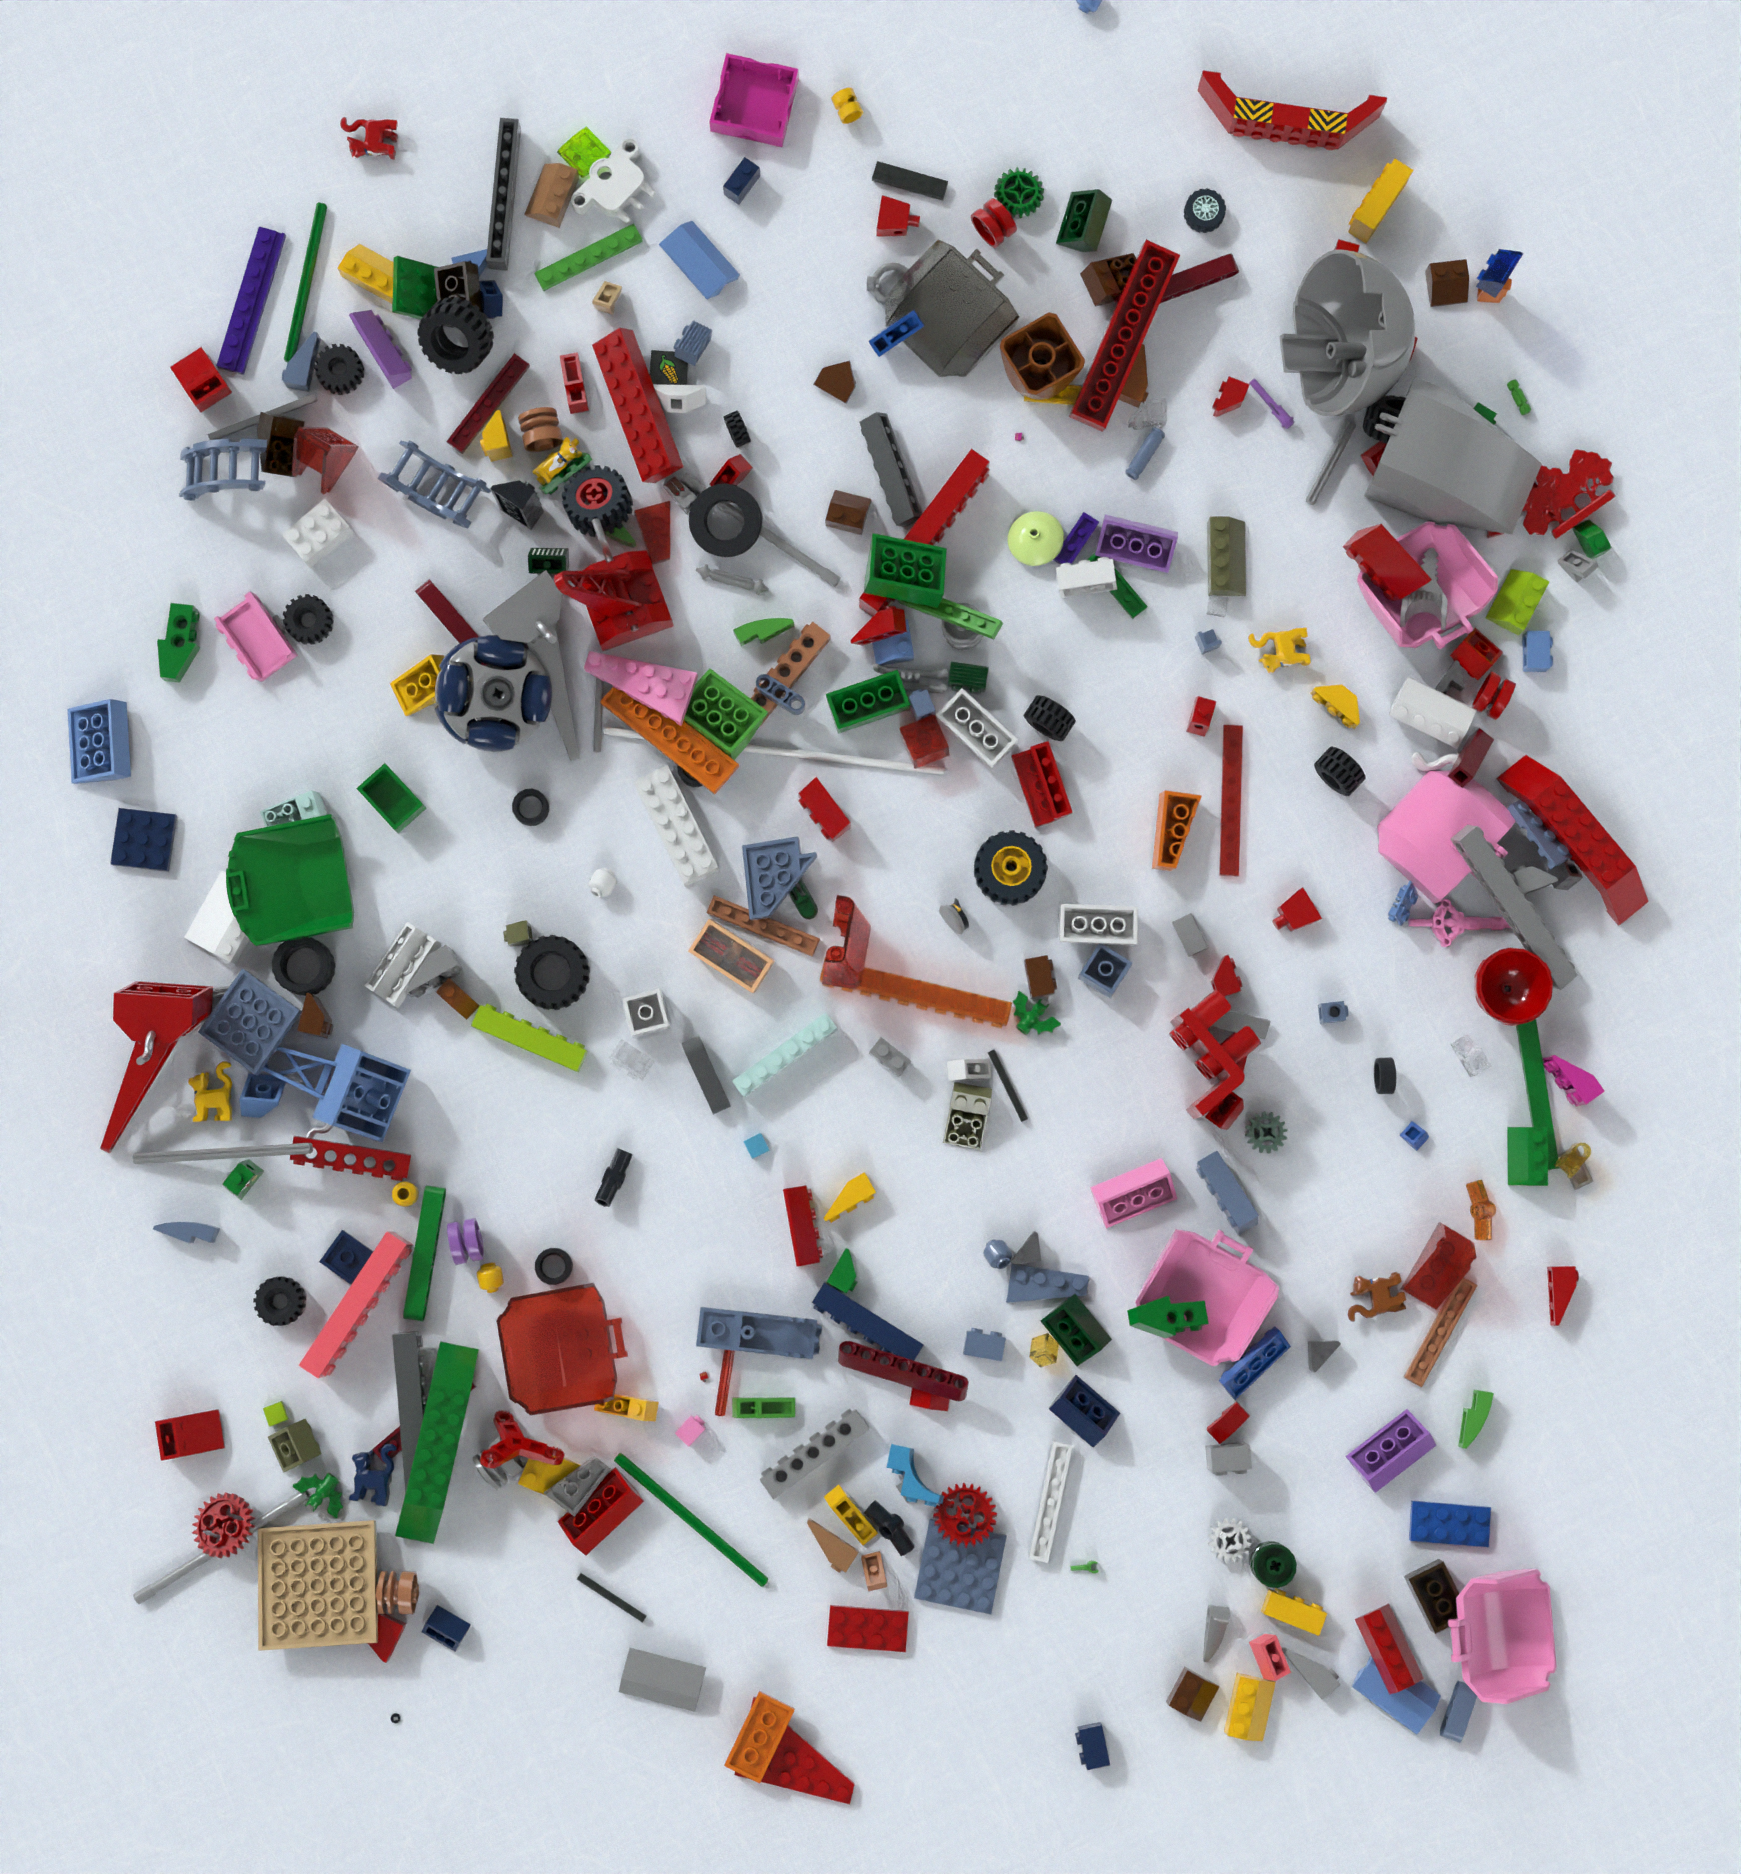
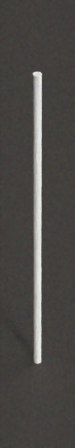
M605 727V735L644 739L634 730ZM748 744L743 750L944 775L945 767Z

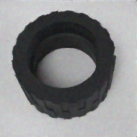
M312 937L284 941L273 954L272 973L275 976V980L287 991L300 996H306L307 993L316 995L320 991L325 990L332 982L336 968L334 956L328 947ZM302 948L314 950L319 955L321 961L318 975L306 984L294 982L287 973L289 958L294 952Z

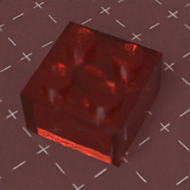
M935 714L899 728L900 737L914 769L950 755L949 746Z

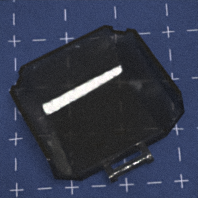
M938 239L906 271L886 296L885 326L888 327L915 310L925 326L902 342L939 377H966L1016 326L1019 315L1009 299L996 287L998 282L1004 277V274L1001 271L998 272L983 258L978 249L966 259L954 246ZM974 261H977L993 277L991 281L972 264Z

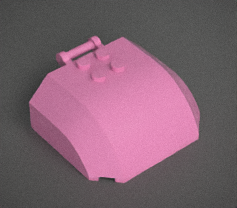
M1428 521L1396 539L1419 566L1424 564L1422 559L1425 558L1424 553L1429 548H1434L1439 554L1436 557L1439 560L1436 564L1438 566L1436 570L1438 575L1436 577H1438V585L1447 598L1446 630H1441L1439 619L1427 612H1420L1411 616L1406 626L1400 627L1403 598L1397 601L1388 600L1380 587L1375 586L1371 582L1370 576L1360 570L1357 582L1367 604L1399 647L1417 648L1433 639L1437 648L1442 649L1450 641L1465 633L1469 634L1473 631V627L1467 619L1481 612L1498 591V576L1460 530L1452 524L1440 526L1435 525V522ZM1461 624L1462 627L1441 638L1440 634Z
M1451 770L1428 771L1377 825L1379 833L1378 852L1409 881H1412L1413 885L1434 904L1441 901L1469 872L1476 878L1450 839L1466 825L1478 826L1484 832L1483 836L1486 841L1493 845L1496 856L1504 858L1508 852L1499 846L1497 842L1516 822L1509 810L1482 785L1472 779L1462 788L1448 777Z
M1175 1229L1149 1273L1135 1303L1136 1306H1140L1165 1296L1170 1297L1171 1304L1205 1301L1209 1324L1202 1326V1330L1190 1331V1328H1187L1184 1332L1176 1333L1175 1336L1163 1339L1207 1364L1215 1366L1225 1361L1231 1360L1234 1362L1240 1360L1277 1300L1279 1286L1263 1270L1247 1262L1253 1248L1250 1246L1246 1247L1224 1235L1223 1231L1218 1230L1211 1242L1195 1232ZM1221 1241L1243 1254L1240 1258L1218 1246V1243Z
M1538 1569L1501 1571L1472 1578L1456 1597L1458 1618L1448 1620V1626L1451 1627L1453 1650L1451 1661L1461 1662L1463 1681L1482 1702L1509 1704L1549 1690L1550 1682H1547L1550 1673H1555L1557 1667L1550 1586L1547 1582H1542L1540 1579L1541 1573Z

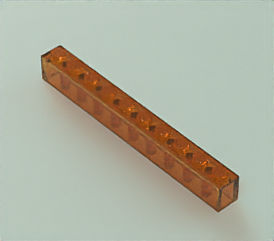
M829 958L824 959L819 979L820 982H823L822 986L834 988V985L840 986L842 991L852 993L853 990L860 991V995L871 997L873 994L879 996L878 999L890 1002V999L898 1000L897 1004L908 1006L910 1003L916 1005L917 1009L925 1011L931 1008L935 1009L937 1014L946 1015L947 1012L954 1014V1018L962 1020L968 1017L972 1018V1022L983 1024L985 1021L991 1023L992 1027L1002 1029V1026H1007L1012 1002Z

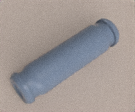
M1152 428V432L1143 442L1129 464V468L1126 469L1125 473L1131 479L1137 480L1139 478V475L1143 472L1161 444L1162 438L1165 437V433L1159 428Z

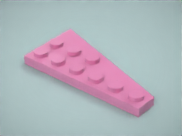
M589 651L584 665L586 672L602 681L608 682L614 688L622 690L631 698L651 709H655L666 718L669 717L682 726L698 678L696 672Z

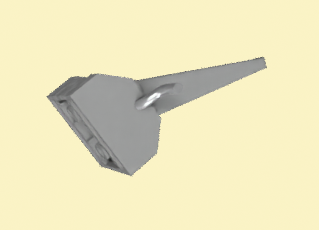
M545 570L486 615L483 621L494 635H498L500 639L521 642L526 645L527 649L542 664L545 676L550 677L552 685L550 709L569 759L572 761L579 759L559 642L555 627L558 626L556 622L560 618L562 593Z

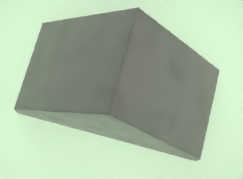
M1036 1231L1032 1232L1011 1259L1012 1264L1041 1261L1039 1238Z
M1335 1340L1308 1341L1309 1370L1315 1373L1341 1343Z

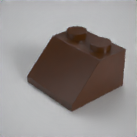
M1467 259L1430 263L1425 270L1430 307L1468 302L1469 271Z
M835 490L825 519L826 526L862 535L871 499Z
M307 993L297 1031L328 1039V1035H331L333 1031L332 1019L320 999L315 995Z
M1184 1666L1166 1703L1182 1714L1201 1722L1220 1686Z

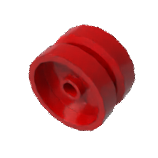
M994 198L988 200L983 205V209H977L971 214V221L976 231L993 248H997L1002 244L1004 237H1010L1017 231L1015 221L1008 210Z
M1491 671L1481 685L1472 708L1483 712L1488 706L1487 716L1497 720L1508 705L1516 683L1506 679L1500 684L1501 676Z

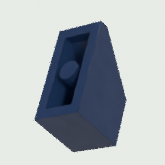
M480 281L483 313L486 314L488 319L502 317L503 295L496 281Z

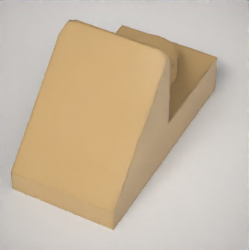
M604 281L592 301L595 309L613 315L615 302L622 292V286Z

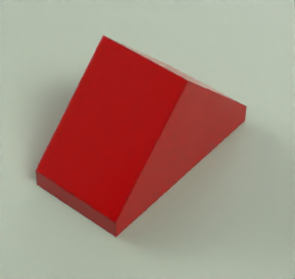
M912 1388L909 1405L948 1412L950 1399Z

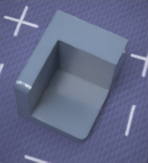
M1213 629L1204 633L1200 631L1195 636L1201 654L1215 650L1222 644V641L1217 639Z

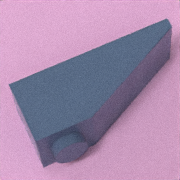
M313 332L287 363L286 370H283L282 381L287 388L309 392L314 364L316 363L315 359L321 341L317 332Z

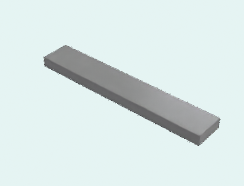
M311 394L265 413L283 415L317 402V397L315 394ZM260 414L207 435L210 440H216L247 429L259 423Z

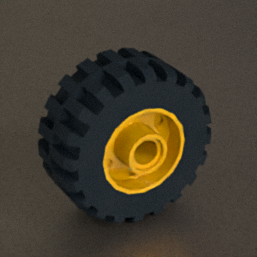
M1009 830V832L1004 833L1002 831L998 832L995 836L992 835L981 845L975 858L974 877L976 878L978 888L980 887L982 893L991 898V901L1001 903L1000 905L1006 906L1011 904L1015 906L1019 903L1027 902L1038 893L1046 879L1048 865L1046 864V854L1042 851L1043 848L1035 842L1033 837L1029 838L1023 832L1016 833L1015 830ZM1012 865L1015 871H1008L1006 866Z

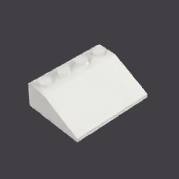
M221 870L184 938L236 965L249 938L242 932L232 913L227 895L226 872Z

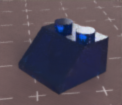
M1499 249L1496 255L1492 253L1486 262L1489 265L1486 270L1482 269L1476 278L1479 280L1476 287L1496 298L1524 253Z

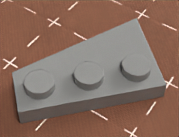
M593 1456L546 1490L544 1494L575 1517L611 1468Z

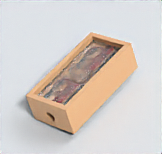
M708 919L688 952L751 993L756 992L776 961L713 919Z

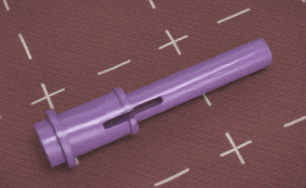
M1255 378L1249 382L1272 409L1271 413L1282 424L1281 427H1285V429L1290 428L1295 423L1294 417H1290L1281 405L1278 406Z

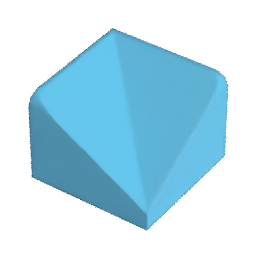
M761 1133L743 1141L752 1159L770 1151Z

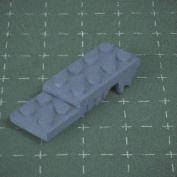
M701 1307L696 1346L813 1359V1355L819 1354L820 1346L818 1345L822 1326L817 1324L816 1319Z

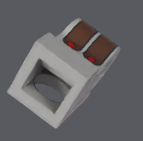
M674 476L663 487L685 513H688L696 499V495Z

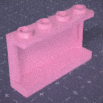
M248 592L244 595L246 599L222 617L217 616L214 618L217 622L215 626L220 633L225 634L227 637L226 642L230 648L236 650L238 660L247 666L248 675L253 680L256 679L262 682L298 655L255 593Z

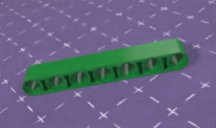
M426 1185L424 1190L403 1313L404 1319L423 1322L426 1316L446 1188Z

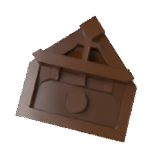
M846 361L822 368L813 385L847 403L856 387L851 362Z

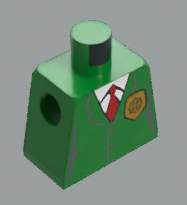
M250 1159L241 1161L222 1185L238 1199L242 1200L263 1174L264 1170Z

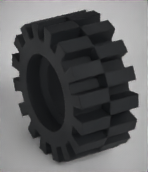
M738 410L723 416L728 432L737 448L751 442L747 428Z

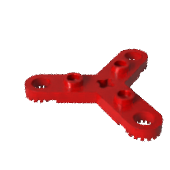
M499 1410L495 1413L493 1423L502 1441L482 1452L480 1463L484 1467L497 1468L518 1455L551 1465L562 1464L565 1456L564 1451H561L562 1449L555 1448L554 1446L549 1447L545 1443L525 1438L510 1412L507 1413V1411Z

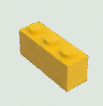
M1275 1588L1274 1591L1268 1590L1261 1609L1263 1614L1317 1636L1320 1635L1327 1616L1322 1606L1313 1602L1311 1606L1305 1604V1599L1295 1595L1293 1598L1285 1596L1286 1592Z

